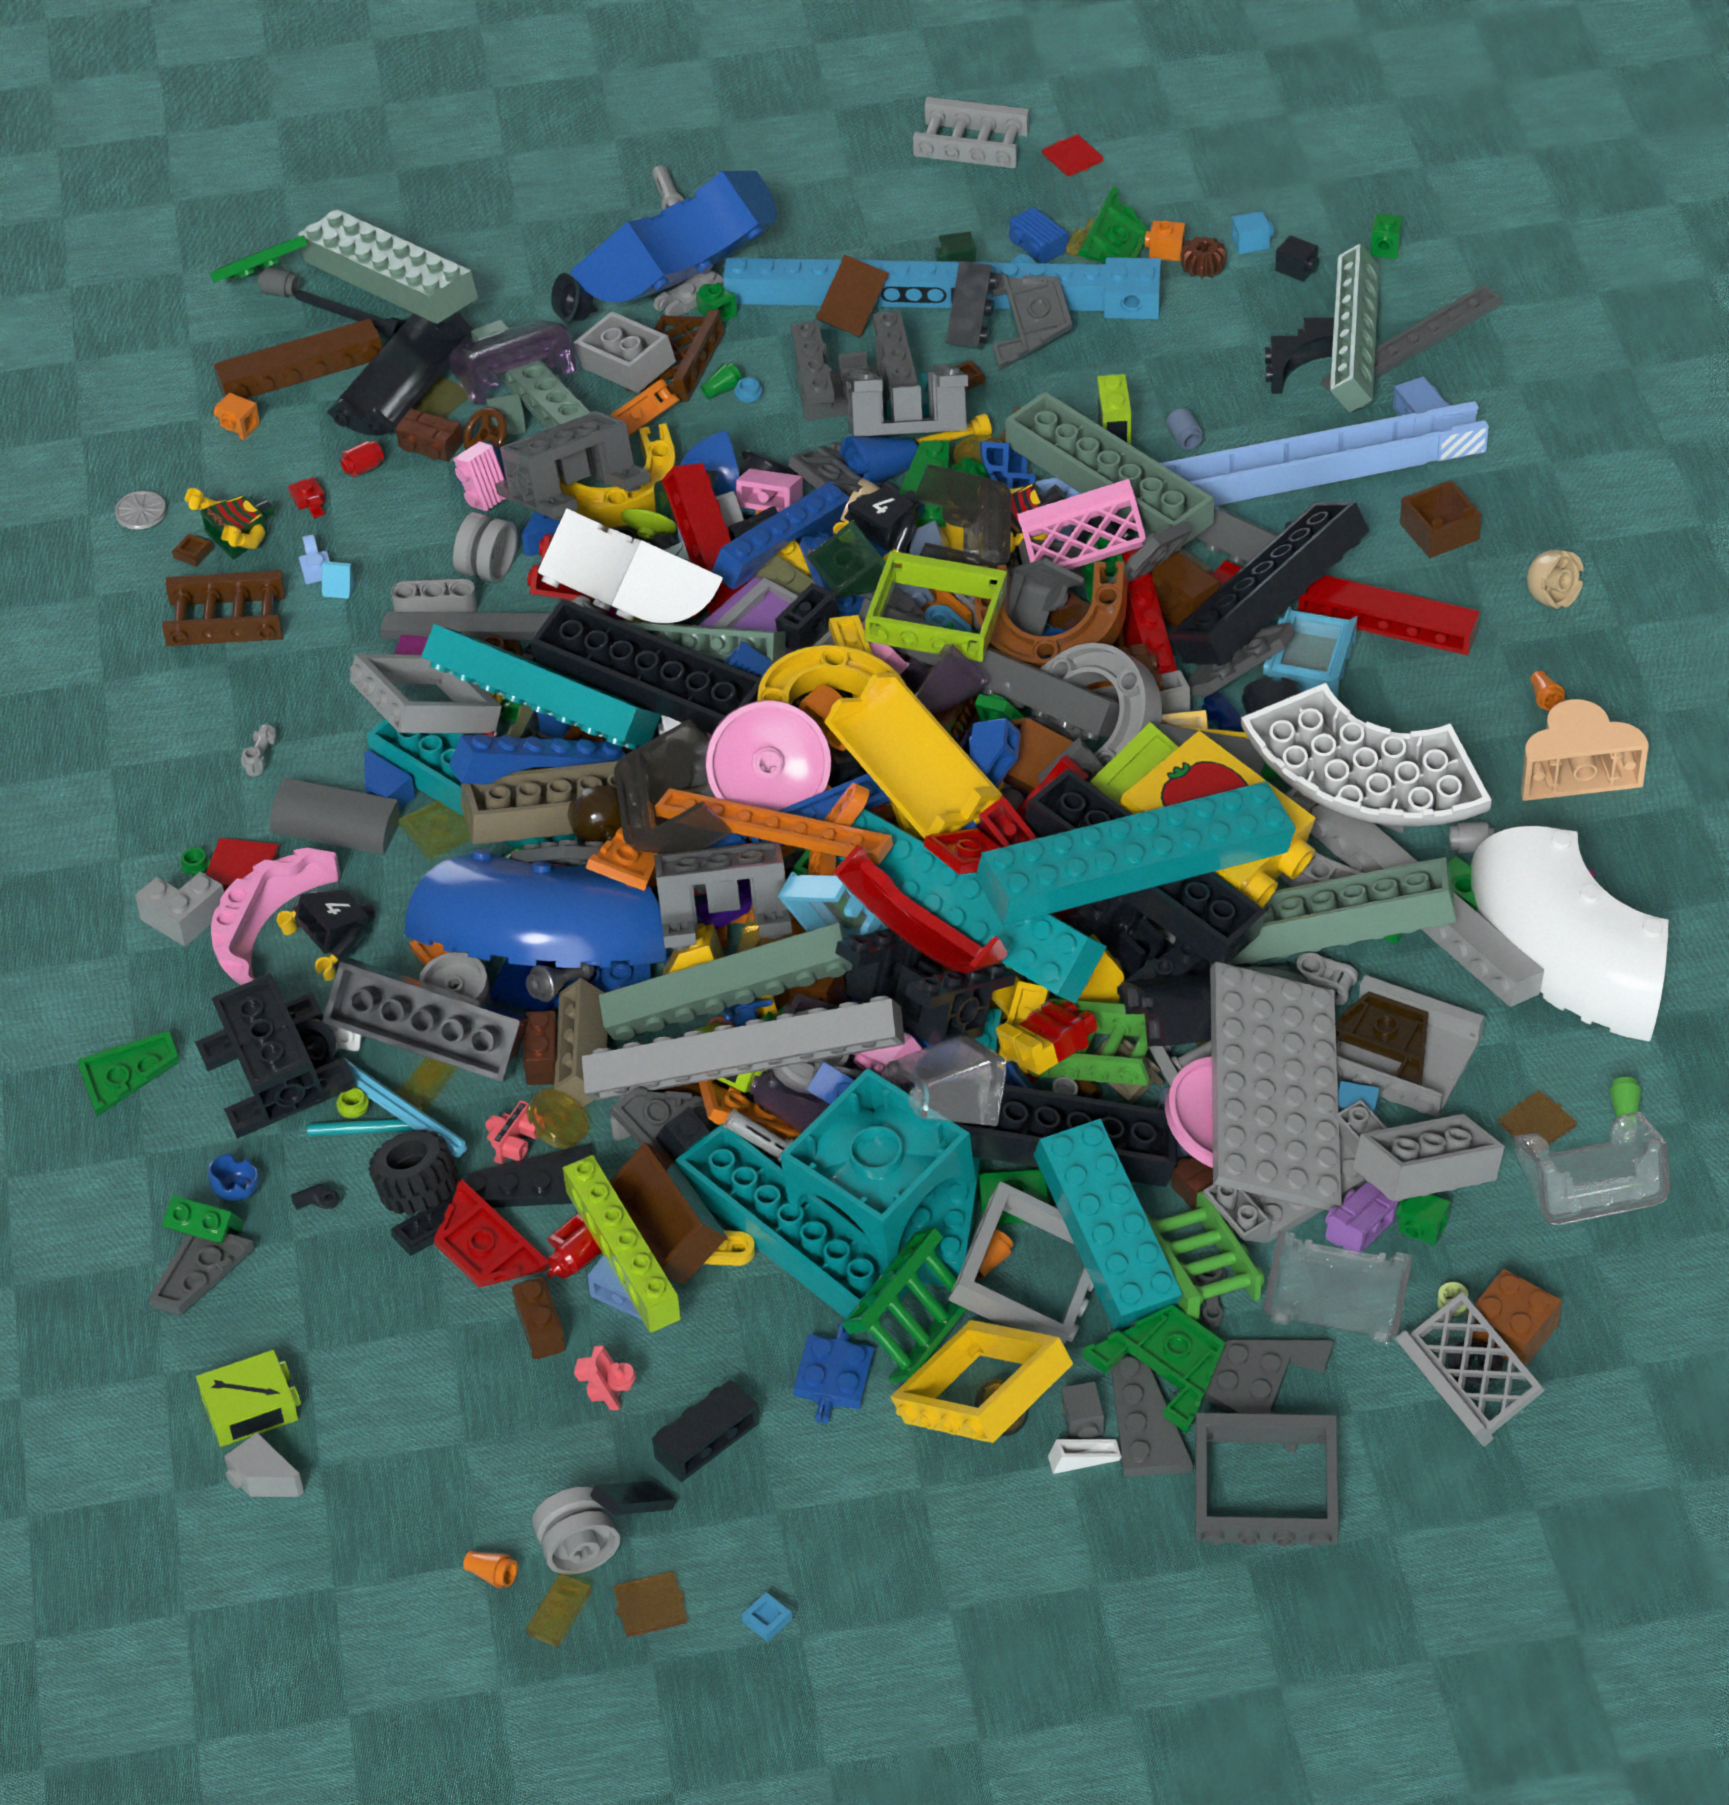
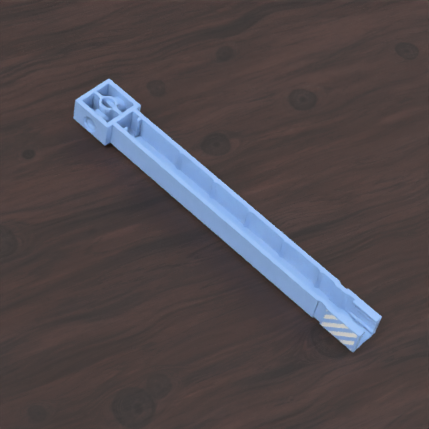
M1476 401L1427 410L1424 413L1401 415L1160 464L1214 497V505L1217 506L1423 465L1436 460L1443 461L1484 453L1487 449L1489 426L1485 420L1476 422V414L1479 407ZM1057 477L1036 481V485L1044 492L1056 484L1064 492L1066 498L1081 494ZM1069 525L1063 527L1059 533L1070 537V533L1076 526ZM1055 538L1053 542H1063V541L1058 540V539Z

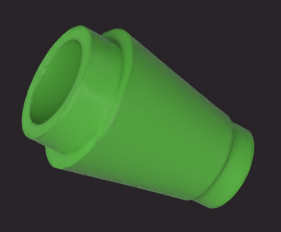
M1620 1077L1613 1080L1612 1087L1609 1089L1618 1125L1623 1128H1631L1638 1123L1637 1118L1642 1088L1638 1085V1081L1632 1077Z

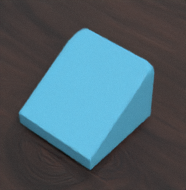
M323 561L322 595L332 598H350L355 585L351 564Z

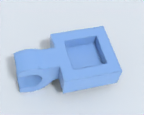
M313 534L303 536L306 555L299 557V563L305 584L322 581L323 561L330 562L327 550L318 552Z

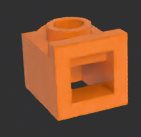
M232 393L226 395L214 408V416L219 418L220 427L238 433L239 439L245 440L260 425L257 404Z

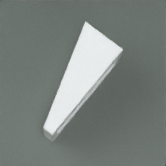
M1056 1439L1048 1455L1053 1474L1120 1461L1122 1457L1116 1439Z

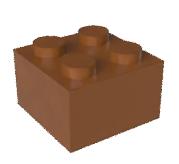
M1503 1269L1474 1306L1526 1367L1558 1327L1562 1300ZM1475 1318L1474 1324H1480L1478 1320ZM1473 1331L1472 1339L1488 1342V1332ZM1495 1342L1494 1347L1500 1348L1498 1344ZM1502 1356L1503 1359L1509 1362L1508 1356Z

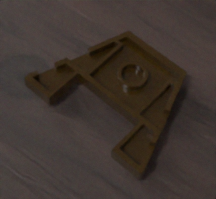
M1369 991L1342 1013V1017L1335 1023L1336 1052L1341 1043L1345 1042L1401 1062L1394 1077L1422 1086L1429 1012Z

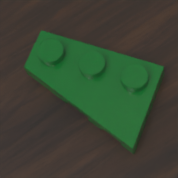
M169 1030L77 1059L78 1067L96 1117L179 1063V1057Z

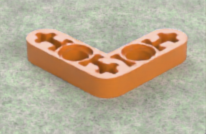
M853 782L823 821L850 827L865 807L869 797V789ZM810 850L808 875L835 876L836 855Z

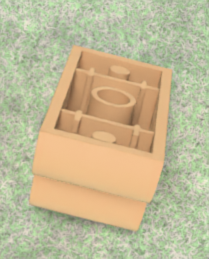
M1580 699L1560 702L1550 710L1546 729L1532 735L1526 743L1521 784L1522 800L1643 787L1649 747L1647 738L1638 728L1630 724L1610 722L1606 712L1595 703Z

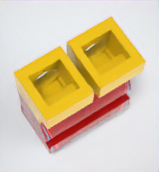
M1068 1000L1059 1006L1047 1001L1041 1005L1042 1010L1031 1012L1023 1022L1015 1026L1005 1022L996 1027L1002 1054L1035 1074L1040 1075L1074 1054L1078 1049L1082 1051L1089 1046L1087 1036L1098 1030L1094 1014L1085 1011L1079 1015L1078 1008Z

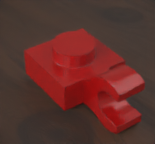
M314 477L288 485L289 495L299 510L308 508L314 519L325 515L320 506L325 501L324 492Z

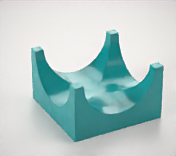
M868 1068L780 1154L788 1202L798 1208L807 1199V1194H813L833 1203L863 1230L875 1248L879 1262L887 1267L898 1255L899 1243L911 1215L934 1187L952 1177H955L956 1182L965 1188H968L975 1181L970 1133Z

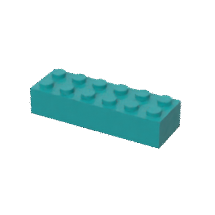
M1101 1119L1039 1139L1034 1153L1035 1160L1114 1331L1131 1326L1133 1322L1139 1321L1171 1304L1177 1307L1183 1294Z

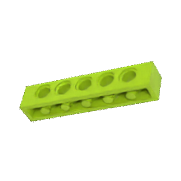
M591 1155L563 1167L565 1187L569 1198L648 1331L652 1333L680 1321L677 1293L594 1156Z

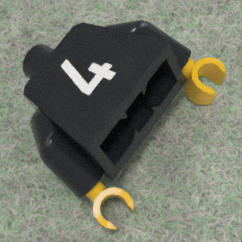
M883 487L870 494L860 495L855 501L848 504V512L844 516L845 522L836 523L833 527V533L841 541H852L854 539V530L886 551L893 548L894 552L905 553L917 523L915 507L920 504L919 498L914 491L910 490L900 495L888 487ZM889 553L882 559L883 566L886 564ZM896 563L895 567L902 568V564Z
M314 891L312 893L300 894L299 902L293 906L294 910L292 912L282 911L278 913L276 921L286 936L293 934L297 930V922L324 954L331 953L329 957H320L315 962L317 974H320L325 969L323 972L324 980L330 981L336 976V969L334 967L338 960L343 961L364 938L366 925L368 922L374 921L375 911L371 904L359 905L345 891Z

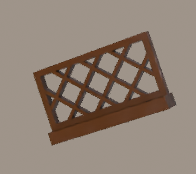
M709 310L706 317L661 315L654 330L668 335L672 350L676 352L674 353L676 362L681 359L682 362L674 367L670 366L640 392H643L660 379L666 380L673 377L672 383H667V389L671 393L676 394L680 401L689 402L725 333L719 310ZM666 325L676 326L666 332L664 331ZM694 327H700L691 333L688 331ZM681 333L685 335L674 341L671 339ZM691 342V345L689 347L684 348L682 350L679 348Z

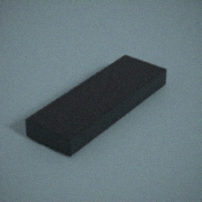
M653 1480L595 1485L590 1494L594 1501L613 1515L672 1510L678 1500Z

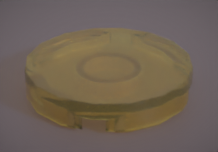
M543 1089L535 1094L527 1106V1119L530 1125L533 1122L537 1128L535 1133L540 1139L551 1146L566 1149L573 1145L576 1146L588 1131V1122L583 1109L573 1098L564 1092L555 1089Z

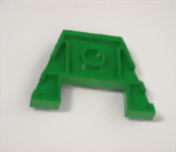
M1171 1304L1137 1321L1135 1326L1121 1333L1119 1331L1107 1336V1340L1097 1345L1092 1343L1083 1349L1082 1358L1104 1374H1107L1127 1353L1132 1354L1181 1390L1164 1408L1163 1417L1185 1433H1188L1191 1430L1196 1413L1200 1409L1222 1357L1226 1342Z

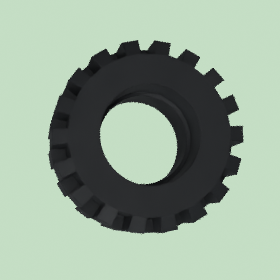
M412 1130L402 1135H396L393 1139L384 1142L381 1148L376 1149L373 1153L374 1157L370 1158L368 1170L380 1200L389 1211L394 1210L397 1214L406 1212L408 1215L418 1211L421 1213L427 1211L429 1207H436L440 1204L439 1202L446 1200L450 1196L449 1192L455 1190L456 1182L459 1180L458 1170L445 1139L442 1136H438V1133L434 1131L419 1130L414 1132Z

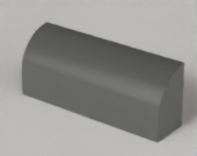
M284 778L273 801L270 815V831L275 834L384 855L401 822L398 800Z

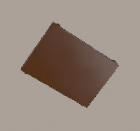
M844 255L819 312L816 314V320L860 338L885 282L889 278V273Z

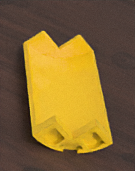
M895 672L873 674L868 679L860 697L838 699L832 705L831 711L824 721L924 839L925 836L959 831L971 821H974L977 825L979 823L978 814L1003 796Z

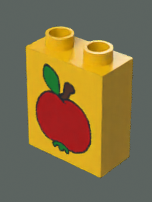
M1198 731L1122 795L1119 805L1134 815L1266 782V780L1201 731ZM1269 782L1267 783L1296 827L1288 852L1213 872L1262 908L1276 891L1278 883L1275 879L1282 873L1291 879L1297 878L1306 869L1315 854V849L1306 842L1316 818Z

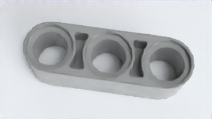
M468 579L402 581L396 583L391 588L394 612L476 613L478 609L475 586Z

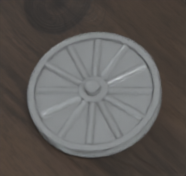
M136 491L127 494L115 506V515L119 524L135 530L146 529L158 524L166 514L164 499L159 494L151 491Z

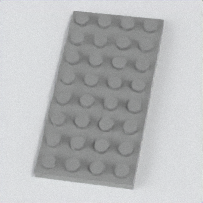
M1215 961L1210 968L1213 1184L1328 1211L1333 1206L1339 1208L1342 1205L1339 1122L1335 1118V1114L1338 1113L1334 990Z

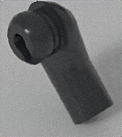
M321 1184L290 1195L296 1210L310 1204L323 1209H333L339 1203L338 1193L334 1189Z

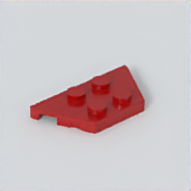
M461 1180L458 1183L455 1196L444 1214V1221L439 1226L434 1237V1245L477 1287L481 1288L544 1272L549 1269L548 1260L466 1182Z

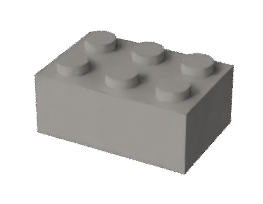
M612 311L573 342L583 369L637 393L676 362L668 335Z

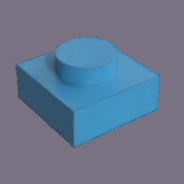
M767 1592L741 1614L742 1622L767 1642L792 1621V1612Z

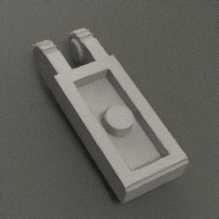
M711 269L703 274H697L668 293L663 292L660 296L658 295L653 302V306L658 311H665L667 316H679L684 312L687 313L697 307L696 292H698L699 288L704 284L713 285L718 282L724 287L723 277Z

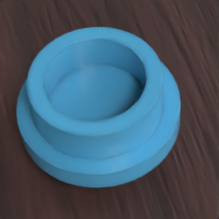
M743 378L738 381L735 387V396L742 402L751 403L762 396V387L754 378Z

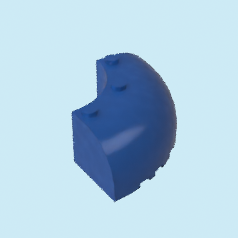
M721 171L694 192L696 195L694 199L690 197L682 202L679 201L652 218L645 217L635 221H627L570 272L586 292L603 301L624 302L656 294L682 283L697 274L707 272L714 264L726 258L747 242L760 237L764 233L763 230L777 218L774 199L757 171Z
M475 849L473 854L452 857L433 867L415 888L406 912L405 936L428 946L434 945V942L443 944L444 951L450 953L455 951L468 952V957L490 961L492 955L508 957L509 964L536 966L537 960L556 961V967L581 968V962L588 965H599L602 968L611 967V961H628L627 964L629 966L666 961L661 911L649 885L647 884L645 891L586 869V866H552L550 862L537 861L532 864L495 855L489 849Z

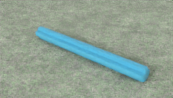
M344 1059L354 1079L356 1088L362 1090L368 1098L417 1132L419 1130H427V1132L434 1131L438 1133V1136H442L445 1139L452 1156L460 1157L462 1153L466 1152L465 1140L359 1067Z

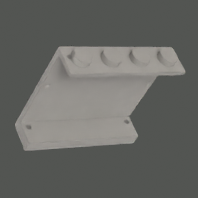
M1365 975L1360 983L1359 999L1370 991L1429 1012L1422 1086L1394 1077L1401 1062L1345 1042L1341 1043L1336 1052L1337 1082L1344 1081L1378 1087L1379 1097L1439 1118L1483 1037L1485 1016Z

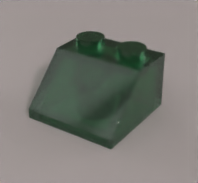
M853 520L806 556L837 598L867 594L875 591L886 564Z

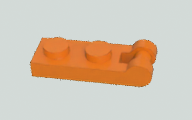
M660 379L609 416L626 422L628 436L630 437L639 431V428L645 427L664 412L676 406L680 399L676 394L672 395L667 389L668 384L664 379ZM659 395L663 402L660 403L655 396Z

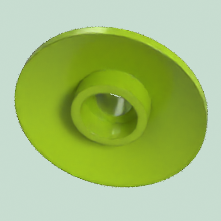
M626 509L621 514L622 520L630 527L638 530L637 535L644 539H654V536L660 532L674 534L677 531V524L673 520L652 511Z

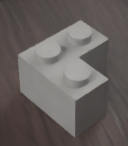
M199 872L179 890L160 878L155 877L135 894L140 919L186 947L211 925L215 908L220 905V898L224 894L222 884Z

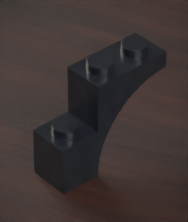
M1303 318V329H1298L1297 336H1271L1270 347H1265V364H1270V366H1266L1265 381L1271 382V394H1282L1286 379L1301 365L1316 359L1332 357L1334 318Z

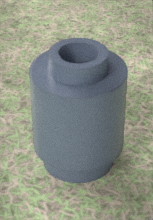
M1177 409L1168 416L1166 426L1178 446L1191 450L1200 445L1202 442V429L1190 410Z

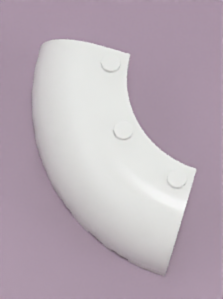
M567 508L537 572L543 575V582L556 588L561 583L595 599L593 604L604 610L609 611L612 606L618 609L617 615L632 621L635 616L653 623H674L692 617L711 601L723 577L645 541L635 538L632 540V537L611 528L607 531V528L602 524Z
M1326 683L1241 717V726L1255 750L1271 769L1305 797L1345 816L1376 824L1420 827L1465 820L1490 810L1491 798L1451 723L1438 728L1411 731V734L1391 732L1389 728L1381 727L1368 721L1364 723L1351 715L1350 710L1334 696Z
M1520 826L1505 829L1485 839L1476 849L1471 863V887L1478 907L1477 913L1544 969L1540 992L1543 993V998L1562 1011L1566 1008L1581 1016V1021L1591 1025L1593 1021L1609 1027V1032L1650 1042L1658 1015L1664 982L1669 920L1632 909L1606 892L1595 881L1582 860L1578 845V832L1542 826Z

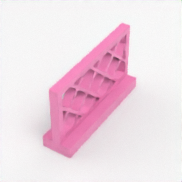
M1126 479L1017 514L1030 563L1041 560L1045 554L1054 558V563L1070 570L1143 547L1142 542L1146 539L1130 480ZM1129 506L1132 508L1126 519L1115 515L1120 509ZM1104 517L1098 528L1087 524L1091 518ZM1110 521L1121 524L1115 536L1104 531ZM1069 525L1076 526L1070 537L1059 533L1063 527ZM1128 528L1139 533V538L1129 541L1122 539V536ZM1082 530L1093 533L1087 544L1076 540ZM1041 534L1048 535L1042 546L1033 543L1031 537ZM1100 537L1111 541L1104 549L1098 550L1093 547ZM1055 538L1065 542L1059 553L1048 549ZM1071 546L1082 549L1078 557L1071 559L1065 555Z

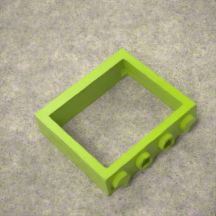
M890 551L865 618V641L983 662L1006 594L1007 571ZM896 563L902 564V568L895 567ZM991 580H996L997 584H990ZM895 583L991 599L980 634L883 617Z

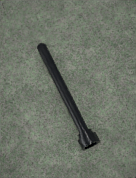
M302 290L295 292V298L298 301L357 322L371 319L374 327L382 330V333L389 339L405 322L395 317L384 320Z

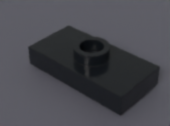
M442 1200L436 1207H429L427 1211L418 1213L391 1228V1236L409 1256L434 1244V1237L439 1226L444 1221V1214L450 1204L447 1200Z

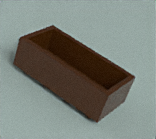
M646 1142L609 1181L666 1277L682 1285L694 1275L727 1238L672 1157Z

